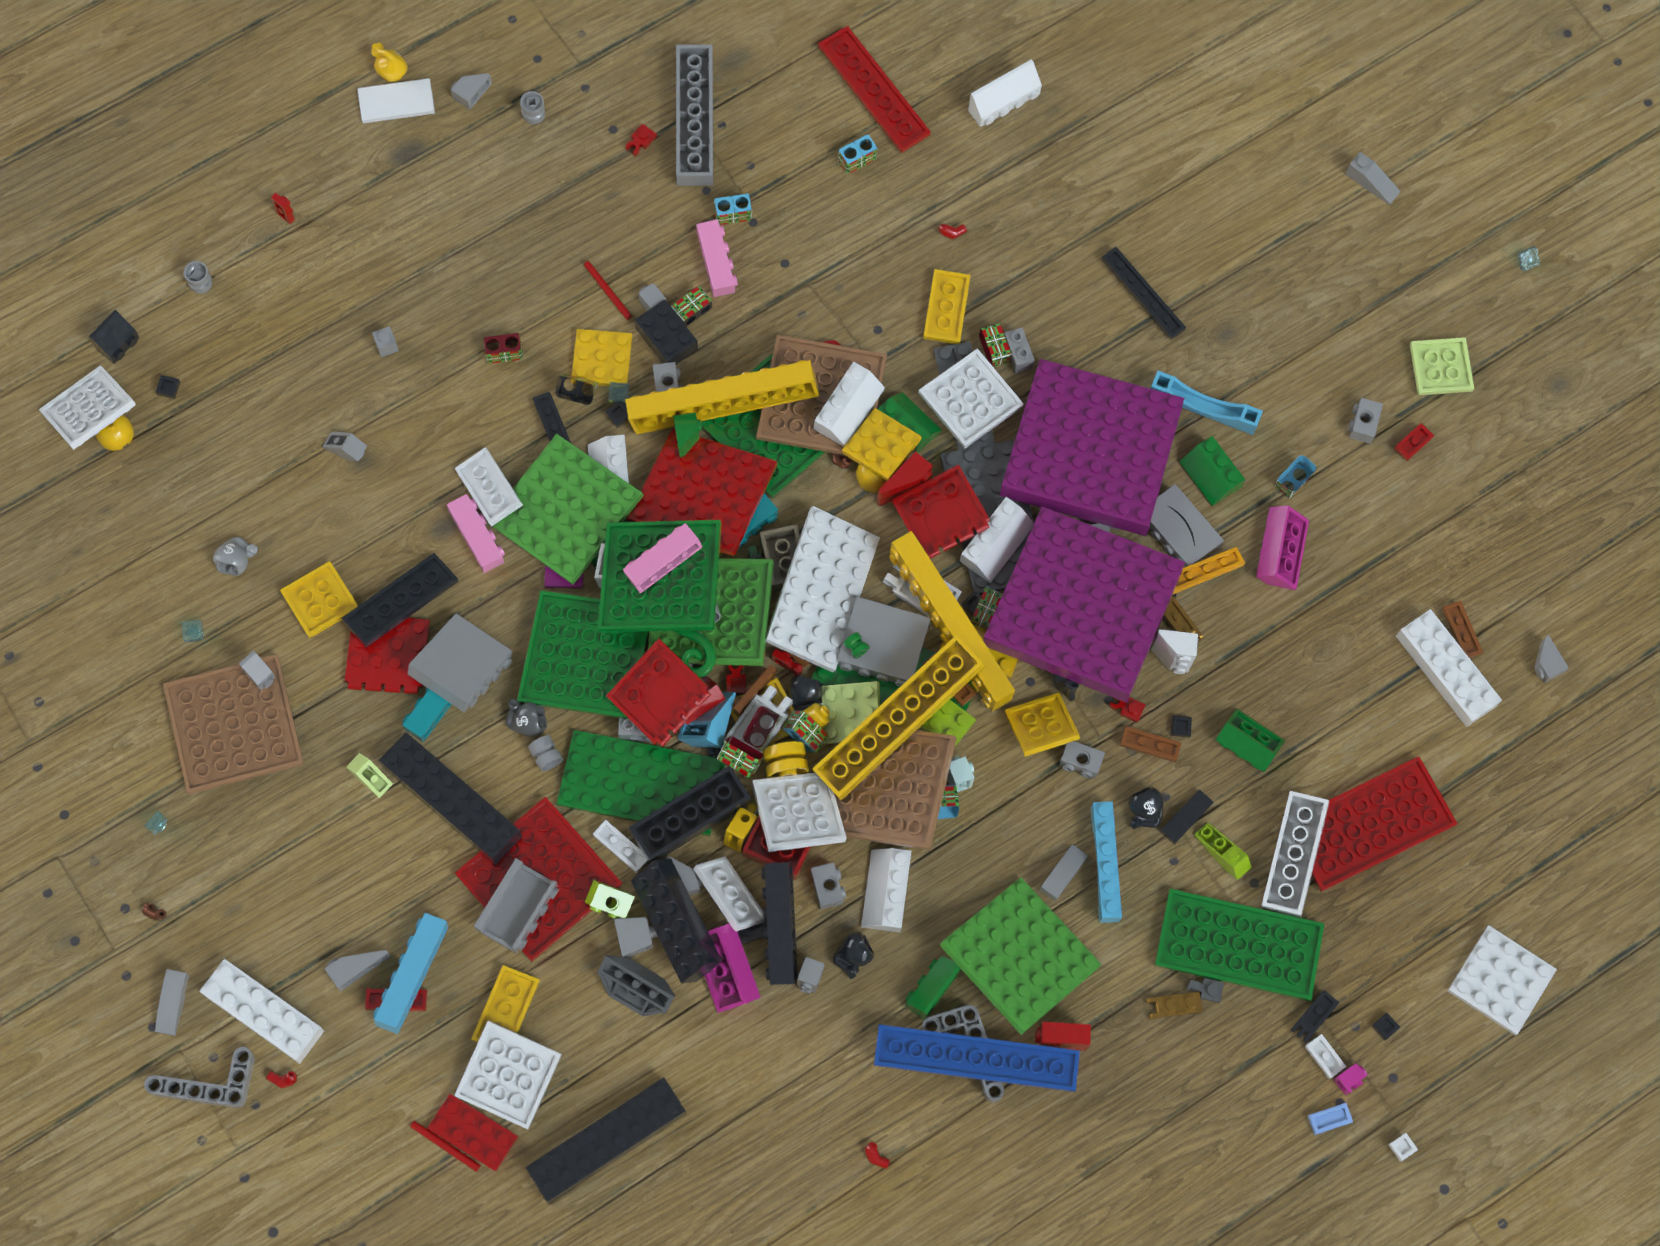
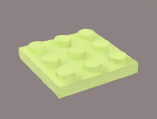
M1466 337L1411 341L1410 350L1418 395L1472 392L1474 390Z
M879 682L822 686V706L825 705L830 711L829 723L823 727V730L829 736L823 744H839L880 706Z

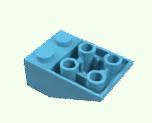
M722 692L725 700L690 724H684L680 728L678 739L691 747L721 748L736 693Z

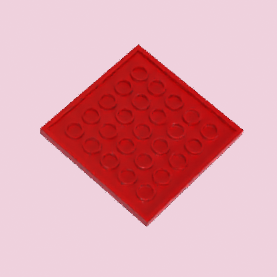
M672 428L641 490L644 496L630 512L628 522L721 520L720 552L735 556L777 467V461L702 437L684 457H680L676 431Z
M544 797L513 823L520 830L523 837L496 865L479 852L455 872L459 880L484 908L515 859L522 861L525 866L551 881L557 882V888L559 889L554 899L550 898L547 903L548 909L543 916L540 915L536 921L538 925L535 931L529 933L526 937L528 941L522 952L531 962L593 911L589 909L590 905L585 902L593 880L615 888L623 885L547 797Z

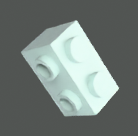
M966 756L952 758L947 779L950 785L957 786V792L972 787L974 781L972 762L967 761Z

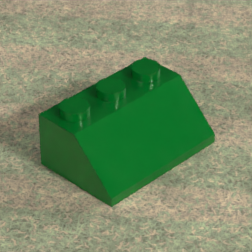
M903 392L890 397L878 408L879 411L921 436V441L914 448L913 453L915 451L919 453L942 432V429Z
M1213 436L1198 444L1179 461V464L1211 507L1241 489L1246 480Z
M1239 709L1234 711L1215 739L1222 747L1230 749L1239 758L1245 759L1254 768L1263 772L1266 771L1285 742L1283 738Z
M941 956L938 960L935 958L928 967L931 969L927 976L923 974L916 983L919 985L915 992L911 990L905 998L907 1001L905 1007L922 1020L928 1017L960 973L961 968L954 961Z

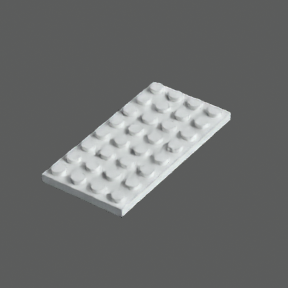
M812 506L767 631L766 642L833 673L838 664V655L856 598L861 596L880 537Z

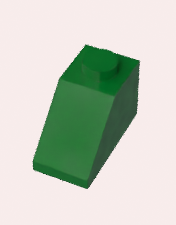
M696 412L673 416L680 457H684L700 439L699 431H702L701 419L697 420Z

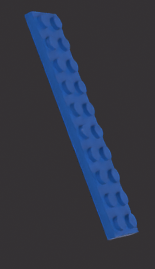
M879 1025L874 1066L1075 1092L1080 1051Z

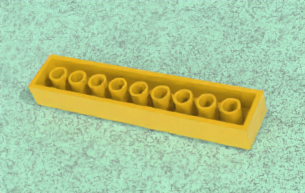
M800 360L794 364H781L775 368H763L756 372H744L737 376H725L722 379L707 380L700 384H688L681 388L673 387L667 391H654L643 396L635 395L625 400L628 420L636 435L675 427L673 417L675 415L696 412L697 420L705 421L818 397L819 391L811 361Z
M910 531L893 541L889 558L894 566L897 565L900 569L899 574L901 578L909 583L912 595L914 597L917 596L920 600L921 609L931 617L930 622L932 626L940 631L943 643L946 645L957 635L984 663L985 667L971 679L973 689L982 696L981 701L983 705L993 712L1010 702L1015 689L913 532Z
M957 635L954 636L813 768V771L842 800L985 667L984 663Z

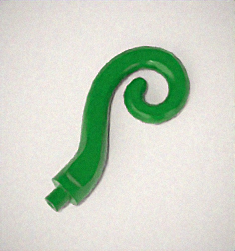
M697 630L673 631L701 645L706 655L705 663L701 667L693 668L688 663L691 657H695L697 660L703 658L702 652L697 648H689L684 651L681 659L699 677L708 675L716 661L715 649L710 640Z

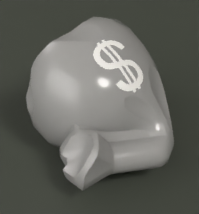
M234 537L219 546L213 555L216 569L227 575L238 576L242 574L248 566V558L253 557L257 553L258 546L249 544L242 537Z

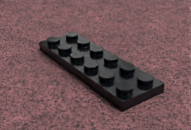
M433 553L342 617V622L365 647H368L458 583V578Z

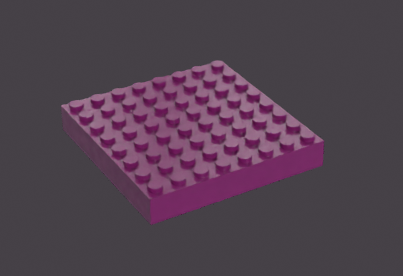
M1040 359L1001 485L1000 496L1146 536L1184 398Z
M1041 507L983 641L990 649L1127 703L1182 574L1185 562Z

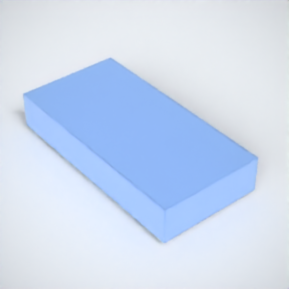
M1346 1103L1308 1115L1314 1135L1353 1122Z

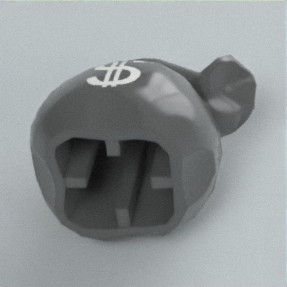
M516 699L508 700L509 712L505 721L508 728L530 737L538 736L545 731L547 720L543 706L532 702H525L522 705Z

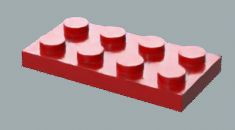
M451 1094L448 1095L427 1128L495 1172H497L518 1139L517 1135Z

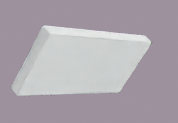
M430 78L358 88L362 123L435 113Z
M486 447L455 467L458 475L491 526L523 506Z
M726 856L698 864L694 867L693 870L735 932L766 921L763 918L762 909Z

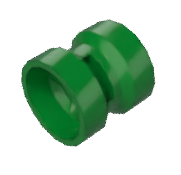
M859 632L850 635L843 642V645L851 650V655L854 659L861 657L870 649L867 642L861 640L862 636Z

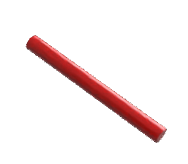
M586 261L584 267L626 320L631 319L632 314L591 262Z
M415 1120L412 1122L410 1128L475 1172L479 1171L481 1168L480 1164Z

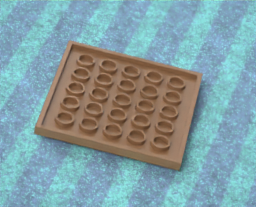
M777 335L770 368L778 367L781 364H794L800 360H810L816 375L819 396L762 408L756 439L844 455L842 453L844 448L842 445L814 430V420L853 362L868 369L882 384L887 354ZM879 398L872 407L867 417L871 414L874 408L877 409Z
M278 654L261 658L276 677L271 686L262 690L245 675L239 664L163 684L188 795L304 765Z
M915 731L842 800L834 793L846 838L930 850L957 738L954 735Z

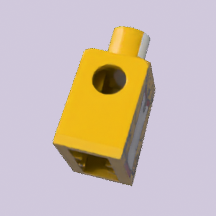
M749 804L746 809L739 808L726 829L723 845L741 853L757 821V806Z

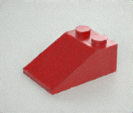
M915 451L880 488L877 496V505L882 506L890 503L892 499L930 480L933 474V465Z

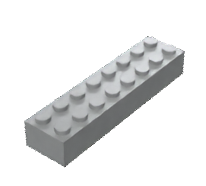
M676 45L677 186L713 185L712 45Z

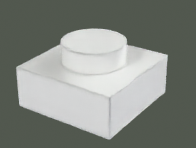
M1407 1133L1389 1144V1147L1400 1162L1418 1150Z

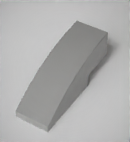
M1072 844L1043 883L1040 891L1056 901L1085 862L1088 855Z
M166 969L158 1006L155 1032L176 1036L186 998L184 994L189 979L187 973Z

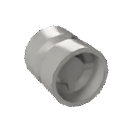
M529 91L522 95L520 106L523 119L529 124H538L545 118L543 97L535 91Z
M193 261L186 265L184 276L190 289L198 294L208 292L213 285V280L207 266L200 261Z
M550 735L540 737L528 746L532 756L537 757L535 762L541 772L554 768L563 760L559 751L554 749L555 744Z

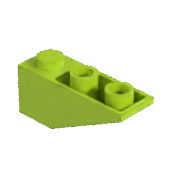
M1206 823L1194 834L1215 860L1235 879L1238 880L1252 868L1248 855L1210 823Z

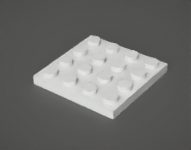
M978 349L919 389L918 392L964 449L1024 406V403Z
M100 365L41 407L39 411L74 450L93 435L99 433L107 425L113 423L118 417L128 412L136 404Z
M816 773L752 780L751 785L769 852L846 841V834L834 792Z
M1488 925L1449 987L1448 992L1516 1036L1557 969Z
M487 1021L454 1096L529 1129L562 1053L496 1023Z

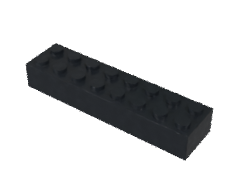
M407 732L379 759V762L386 771L494 865L523 837L520 830Z
M663 1077L525 1168L547 1203L551 1204L685 1116L686 1110Z

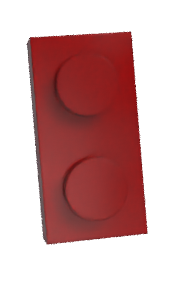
M275 192L271 196L275 211L288 224H291L295 218L293 209L290 207V201L284 195L280 196Z
M1420 423L1394 449L1408 462L1435 435Z

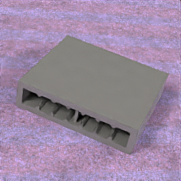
M857 597L843 642L850 635L859 632L862 636L861 640L867 642L870 649L861 657L854 659L851 655V650L847 649L842 643L837 666H840L839 668L844 671H857L858 674L869 677V675L877 677V680L882 682L891 681L901 687L915 674L931 618Z
M455 614L409 664L408 675L465 712L469 707L472 708L476 704L480 694L484 695L487 692L489 684L499 678L503 668L507 669L510 666L512 650L458 614Z

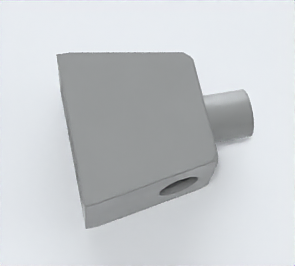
M646 917L614 919L622 957L630 958L653 948L651 938L658 937L653 926H648Z

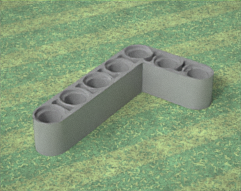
M966 1005L928 1017L924 1020L921 1028L928 1031L925 1025L933 1023L936 1026L934 1032L949 1033L963 1028L965 1036H970L972 1030H977L980 1033V1038H987L979 1012L972 1005ZM964 1012H972L974 1019L967 1020L964 1017ZM952 1017L955 1020V1025L948 1026L945 1023V1018ZM979 1080L987 1101L996 1103L1002 1098L1004 1094L1002 1082ZM989 1089H998L999 1096L992 1097L989 1094Z
M240 1047L235 1050L227 1086L152 1075L146 1079L144 1087L147 1092L157 1097L240 1108L247 1100L255 1056L246 1047ZM248 1053V1060L240 1062V1055ZM244 1073L243 1081L236 1082V1075ZM159 1081V1088L152 1091L151 1085L153 1082ZM175 1084H179L180 1090L177 1093L172 1094V1086ZM195 1087H199L200 1093L197 1096L192 1097V1089ZM220 1090L218 1099L212 1100V1092ZM240 1093L239 1101L233 1103L231 1101L232 1095Z

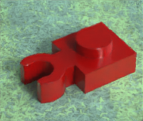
M642 123L631 135L633 141L626 144V151L630 148H635L633 156H637L640 147L646 149L656 139L657 134Z
M775 649L772 653V661L787 671L790 670L793 674L800 676L803 667L793 662L790 658L791 656L786 651Z
M728 665L732 675H726L727 692H735L736 695L745 694L746 674H740L743 670V665H739L737 669H734L732 665Z
M1129 697L1127 703L1117 699L1118 704L1110 703L1109 707L1111 709L1122 710L1120 716L1135 723H1138L1146 704Z

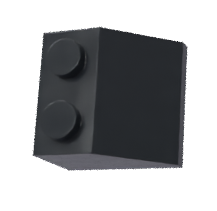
M116 310L89 336L97 351L113 364L121 360L125 352L130 347L135 346L140 338L136 330Z

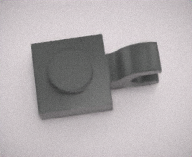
M1206 978L1203 979L1202 983L1190 980L1187 990L1199 992L1200 999L1220 1003L1224 983Z

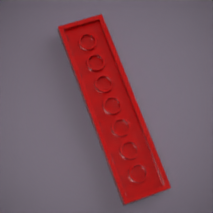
M848 25L818 43L819 49L900 153L905 152L931 135V131Z

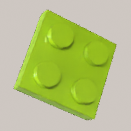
M949 700L921 728L926 732L954 735L957 738L956 747L976 722V719Z

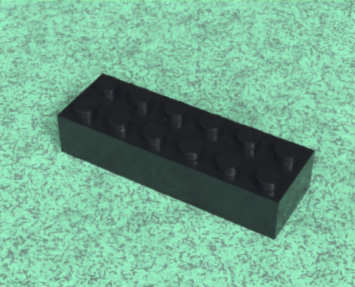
M729 765L629 827V831L651 864L656 859H662L733 815L739 808L749 805L751 797Z
M671 858L656 859L631 880L681 984L697 982L722 962Z
M793 862L765 863V867L761 869V875L766 885L765 888H762L763 900H766V908H763V918L767 920V927L764 928V939L768 940V947L765 948V960H769V967L766 968V980H770V985L795 984L798 974Z

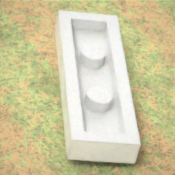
M607 820L593 833V837L636 874L648 862L642 851Z

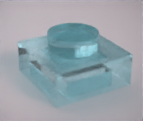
M1532 246L1518 253L1521 270L1526 271L1540 265L1538 249Z
M610 382L608 401L610 403L620 401L622 404H625V399H628L629 384Z
M202 620L182 622L184 643L204 640Z
M157 811L145 827L155 835L165 828L168 820Z

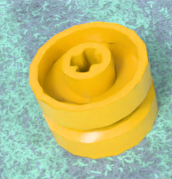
M802 742L778 743L763 750L764 762L769 764L766 767L767 778L800 775L809 772L808 762L806 759H803L806 751Z

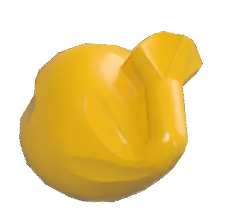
M374 43L372 45V55L376 57L374 68L377 74L388 82L399 81L407 72L408 65L398 52L385 50L382 43Z

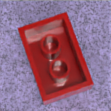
M759 816L742 850V856L765 866V863L793 862V879L796 880L812 846L769 852Z

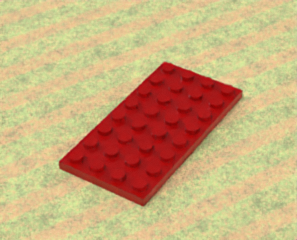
M1420 756L1329 800L1311 875L1320 892L1458 824Z

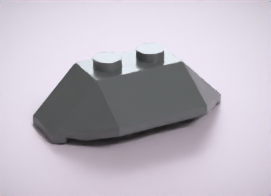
M606 955L597 972L599 977H601L608 996L641 1016L666 1013L675 997L674 992L664 978L630 958Z

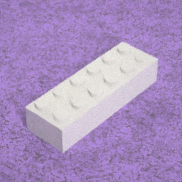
M1431 609L1406 625L1396 635L1400 643L1466 727L1497 707L1502 701Z
M1293 791L1289 792L1262 908L1298 917L1302 916L1329 800Z
M226 959L222 961L199 991L210 1001L299 1064L324 1032L319 1025Z

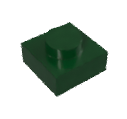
M756 546L748 547L749 559H762L761 552H757Z

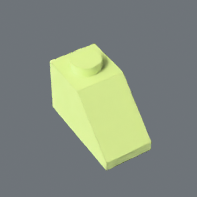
M360 753L346 766L363 785L379 798L393 784L370 759Z

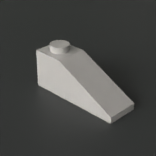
M1361 152L1350 163L1345 175L1388 205L1400 193V190L1380 167Z
M387 950L345 956L339 959L335 958L327 964L328 967L325 970L341 992L391 956Z

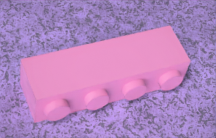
M718 219L696 224L697 235L713 297L735 293V286L738 283L736 275H732L731 272L733 263L732 259H728L727 253H729L728 243L723 241L725 236L723 225L719 226Z
M466 494L448 503V511L482 571L486 573L503 564L505 553L500 545L496 546L494 542L496 537L491 529L487 530L485 526L487 522L483 514L479 515L476 511L478 506L473 498L470 499Z
M685 523L675 528L673 533L666 538L660 539L654 547L644 551L635 561L629 562L623 571L637 591L642 593L700 550L702 545Z

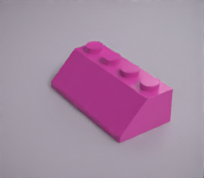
M1288 505L1269 507L1256 577L1269 585L1296 590L1309 520Z
M730 923L708 931L722 959L720 964L705 975L717 1012L720 1013L761 998L737 931H734Z

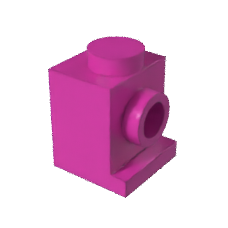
M1356 1063L1337 1076L1334 1081L1346 1096L1362 1085V1079L1368 1074L1361 1065L1358 1066Z

